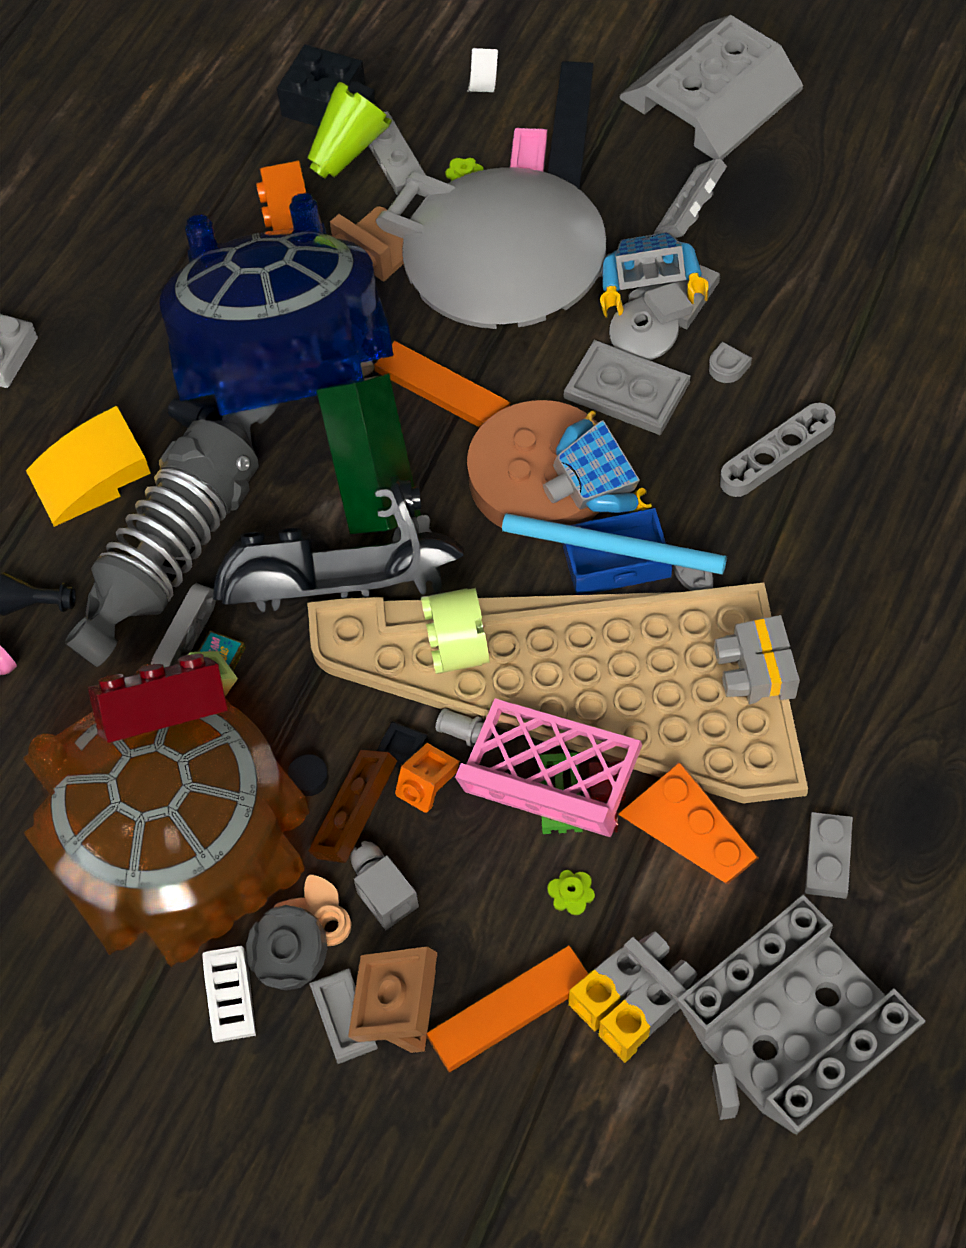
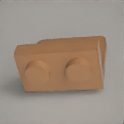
M376 207L357 224L338 214L330 221L332 237L337 238L348 246L356 264L383 282L404 264L402 252L403 238L383 231L376 223L380 213L384 210L387 211V209Z

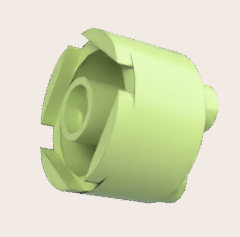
M475 588L421 597L425 620L433 619V623L426 624L430 647L438 646L439 649L431 651L436 674L490 663L482 615Z

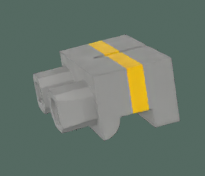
M781 615L735 624L733 635L715 639L714 652L717 663L725 664L737 661L739 669L723 672L722 680L726 697L747 696L749 704L758 702L762 697L779 695L780 700L796 698L800 679L792 651L789 649L790 644Z

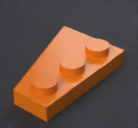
M680 762L618 813L624 819L727 884L759 859L758 855Z

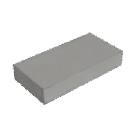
M349 969L310 983L338 1064L378 1049L375 1041L357 1042L348 1037L356 990Z

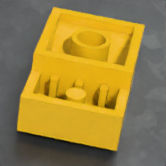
M117 406L93 417L63 436L41 454L26 470L54 527L121 497L118 488L151 474L145 456Z

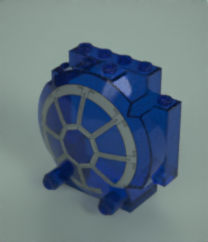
M302 193L292 197V203L289 205L293 223L292 229L255 233L218 244L213 223L208 220L206 215H195L187 220L185 232L190 250H187L189 264L170 278L160 296V310L168 336L172 371L180 401L215 394L220 416L316 396V389L363 379L362 362L394 356L389 326L378 295L373 262L363 248L352 241L326 233L324 222L320 220L317 201L312 198L311 194Z

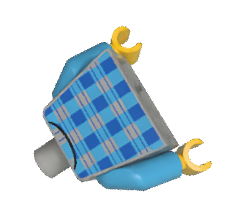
M670 233L621 240L617 251L608 255L603 262V290L605 293L601 295L600 302L604 316L607 317V309L611 306H617L619 316L623 313V304L620 294L617 292L619 290L681 280H689L687 298L692 304H694V293L703 294L706 302L708 300L709 285L706 279L700 277L702 272L692 245L676 240Z
M590 411L584 419L568 426L556 447L557 457L553 467L558 476L543 484V489L553 504L570 495L579 509L588 507L593 512L633 513L648 510L652 507L651 504H644L640 499V496L646 493L645 488H640L634 493H630L635 490L640 480L604 420L595 424L592 419L596 413Z

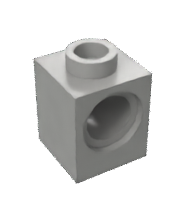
M385 856L380 861L374 860L367 863L360 869L358 876L354 878L357 894L385 930H388L419 907L416 891L388 856Z

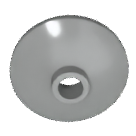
M644 297L624 304L623 313L619 316L617 311L612 318L609 334L613 346L647 360H653L665 354L674 345L678 337V319L661 324L644 302ZM641 321H648L644 326H637Z

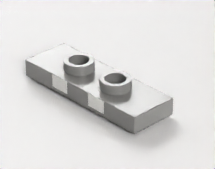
M386 111L384 113L387 118L392 120V123L369 145V148L395 193L399 195L406 186L405 180L411 172H418L423 175L425 173L389 112Z
M716 158L695 167L654 231V234L670 233L674 238L685 234L689 226L698 219L699 210L713 195L712 189L727 167L721 158Z

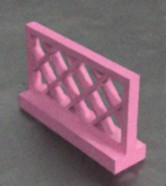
M494 699L467 764H460L455 778L466 793L611 838L616 825L614 816L642 748V743L634 738ZM501 712L516 716L520 726L501 735L498 734L495 727ZM522 718L527 719V720H530V721L524 723V721H523ZM543 724L551 726L556 736L535 746L529 731ZM558 729L565 730V732L560 734ZM524 734L530 749L509 758L503 744ZM578 735L589 737L593 747L571 757L564 742ZM595 740L602 741V743L597 745ZM561 745L567 760L545 769L539 754ZM499 746L505 761L491 768L479 765L485 752ZM615 746L628 749L623 762L608 768L601 754L602 752ZM597 755L604 771L582 781L575 765ZM535 757L542 772L527 779L518 777L514 766ZM572 768L578 783L564 790L554 788L550 777ZM509 769L511 774L505 773L504 771ZM619 774L615 782L612 776ZM609 779L613 790L606 804L591 799L587 788ZM546 780L548 786L541 784L540 782ZM583 791L585 797L577 795V793Z

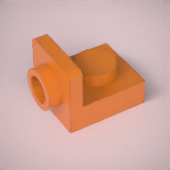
M426 743L401 766L395 791L396 796L427 813L433 807L436 792L457 773L460 761Z

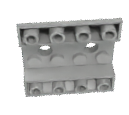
M728 15L701 26L622 92L620 99L644 115L656 104L661 105L695 127L694 147L713 159L721 158L723 160L803 90V84L780 44L732 15ZM737 51L741 52L740 54H736V55L730 54V53H734V52H737ZM694 87L699 88L698 90H695V91H690V90L685 89V88H694Z
M804 895L677 999L679 1007L705 1050L718 1064L730 1063L733 1066L736 1084L763 1114L796 1135L925 1023V1020L895 989L885 996L830 938L833 927L832 923ZM820 988H830L837 993L839 1002L834 1006H824L818 1002L815 992ZM761 1040L769 1041L775 1046L777 1055L771 1060H762L754 1054L753 1045Z

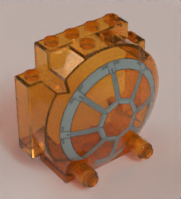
M139 669L134 675L140 674ZM226 698L228 711L107 743L98 735L92 711L56 736L53 734L37 735L29 745V754L23 757L35 780L47 797L33 814L34 826L23 833L109 955L116 950L128 948L136 941L138 935L144 931L170 967L178 962H186L198 952L201 945L212 937L218 938L226 934L232 928L233 922L244 914H251L259 910L266 903L267 898L279 889L284 890L294 885L299 880L301 873L305 871L299 853L287 840L283 832L297 828L310 813L306 798L275 760L273 752L259 728L239 709L232 706Z

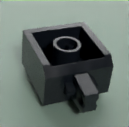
M304 44L277 86L281 115L319 127L338 82L347 85V90L353 95L357 92L375 105L374 89L365 86L362 60Z

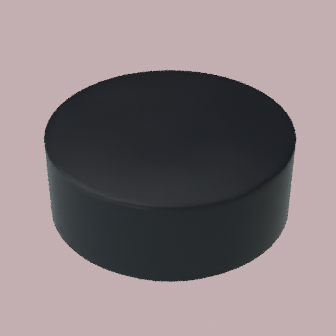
M303 755L296 758L288 769L290 785L299 795L314 796L323 791L328 783L327 767L324 761L315 755Z

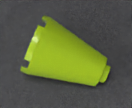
M338 82L333 90L307 157L312 161L309 168L324 179H326L328 174L336 177L392 123V120L387 118L383 111L356 92L353 95L347 90L348 86L341 82Z

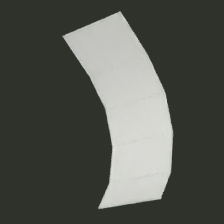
M472 48L471 78L468 91L494 92L498 49Z

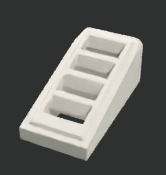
M236 946L202 953L214 1043L256 1036L249 965L244 947ZM237 967L236 969H230V970H224V971H218V972H216V970H221V969H227V968ZM239 981L240 986L218 989L217 984ZM242 999L241 1004L223 1007L219 1005L221 1001ZM244 1014L245 1021L221 1025V1018Z

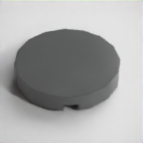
M290 905L271 908L264 913L265 916L259 922H255L249 932L246 943L247 963L251 971L255 972L256 976L266 986L282 990L301 988L313 980L324 965L328 949L326 932L319 919L305 909Z

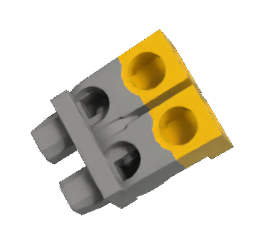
M655 931L639 942L632 937L624 944L623 948L611 955L569 991V1006L594 1032L599 1028L598 1036L624 1063L637 1052V1048L657 1028L662 1026L680 1009L677 999L694 985L698 975L684 960H680L669 971L659 963L669 953L670 947Z

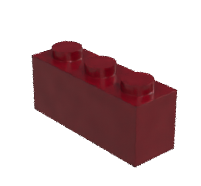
M191 654L181 657L179 659L180 664L164 667L163 664H152L140 668V674L124 678L123 674H114L100 678L98 685L88 687L98 735L107 743L228 711L218 663L208 657H204L203 654Z

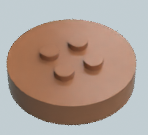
M535 400L504 408L484 422L471 441L467 457L470 492L480 511L491 522L501 528L506 513L565 525L592 520L599 512H593L588 507L579 509L570 495L553 504L543 489L544 483L558 476L553 464L557 457L556 447L566 428L584 419L588 414L569 404L548 400ZM594 418L592 419L595 424L598 423Z

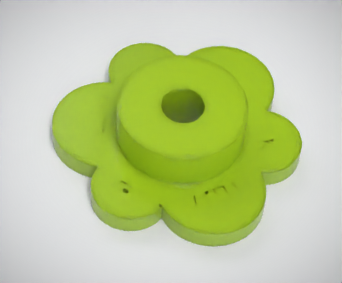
M455 158L451 160L450 168L445 173L446 177L453 181L464 175L484 169L481 165L476 164L473 158Z
M564 870L560 874V879H554L548 884V894L554 898V907L559 911L567 909L572 915L582 914L586 909V903L592 902L595 898V893L590 888L591 877L585 872L573 874L569 870Z

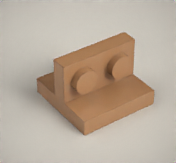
M419 947L361 955L348 1037L357 1042L387 1040L411 1053L425 1052L426 1033L428 1031L436 974L437 952L429 947Z

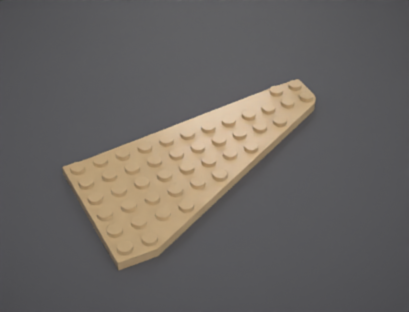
M765 583L687 592L478 598L490 663L439 674L435 673L431 652L439 649L438 646L430 647L426 624L433 623V619L425 620L421 600L384 601L383 597L344 598L308 603L310 643L314 660L321 669L333 676L439 709L447 708L452 712L473 719L479 716L483 718V722L486 720L494 699H499L634 738L642 743V748L633 768L634 770L661 778L680 762L705 792L740 803L807 796L808 786L789 699L780 700L779 695L762 697L758 702L749 704L747 696L726 697L722 680L723 672L739 669L738 662L718 664L714 652L715 639L733 635L735 624L772 617ZM501 712L496 726L511 730L520 726L516 716ZM522 718L523 721H524V723L530 721V720H527V719ZM544 724L529 731L532 738L541 741H547L556 736L553 728ZM558 729L560 734L565 732V730ZM582 735L564 742L567 749L580 753L593 747L589 737ZM595 740L597 745L602 743V741ZM615 746L601 754L605 761L618 764L624 761L628 749Z

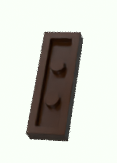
M360 750L308 850L314 857L319 860L347 862L397 763V760L389 752Z

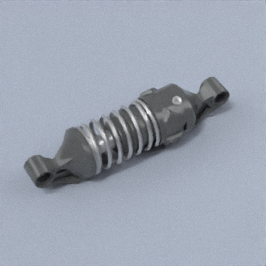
M250 376L235 391L222 420L193 421L182 437H179L177 441L171 442L159 460L160 469L154 477L156 486L146 488L145 495L147 500H138L135 504L138 514H128L125 518L128 528H118L116 531L119 542H109L106 546L107 553H101L91 567L95 583L88 595L86 616L69 632L65 644L95 667L100 666L117 645L115 624L128 616L158 615L165 609L173 596L172 587H177L182 583V573H187L192 568V559L198 558L202 553L201 545H206L210 541V532L216 531L220 526V521L231 510L238 509L250 491L248 483L259 467L258 458L252 447L250 425L256 421L259 424L263 423L280 403V399L255 377ZM133 520H138L136 522L137 528L133 525ZM123 534L135 536L141 541L137 549L128 544L123 538ZM195 547V550L190 554V549ZM119 548L121 550L128 552L132 556L129 557L127 555L114 552L113 549ZM167 559L172 567H166L162 564ZM176 559L186 560L185 565L180 568ZM166 573L176 574L173 582L169 580Z

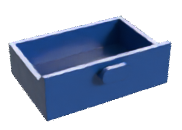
M655 508L570 525L666 544ZM562 543L576 595H587L671 577V564Z

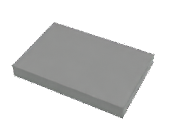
M594 340L566 386L564 399L661 435L690 384V375Z

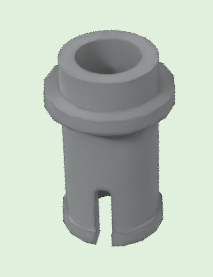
M443 708L437 718L436 731L465 740L467 746L473 747L484 722L482 717L476 716L473 719Z

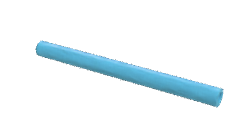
M509 513L505 514L502 523L503 532L722 575L727 561V556Z

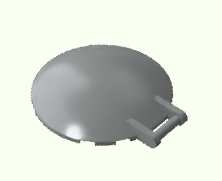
M503 167L487 169L464 175L449 183H444L418 172H411L405 180L406 186L388 210L382 211L376 219L380 229L403 238L402 252L406 275L410 284H413L420 293L421 299L445 317L466 325L496 329L497 324L518 323V327L533 325L545 321L546 315L561 308L564 310L569 309L593 286L602 270L606 255L605 227L592 201L566 180L543 171L528 168ZM416 194L426 197L410 219L400 216Z

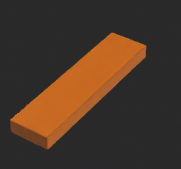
M396 341L392 343L374 364L375 372L380 375L389 373L390 380L479 428L491 416L510 406L508 400Z
M567 946L427 1032V1038L450 1073L569 999L570 989L585 978L588 972L571 947Z

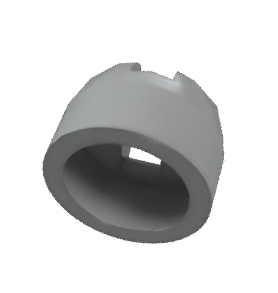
M363 841L361 842L362 847L358 849L356 847L353 848L350 859L357 875L360 869L367 863L374 860L380 861L384 858L381 849L376 844Z

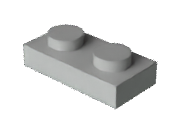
M811 813L805 894L847 898L853 817Z

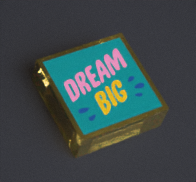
M210 630L198 652L218 651L231 670L234 671L245 651L244 642Z

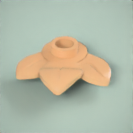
M307 876L304 886L305 898L289 899L274 905V908L290 905L305 909L319 919L323 928H325L329 921H337V929L333 932H326L327 946H335L342 943L350 934L351 919L347 911L339 906L337 889L330 882L319 876Z

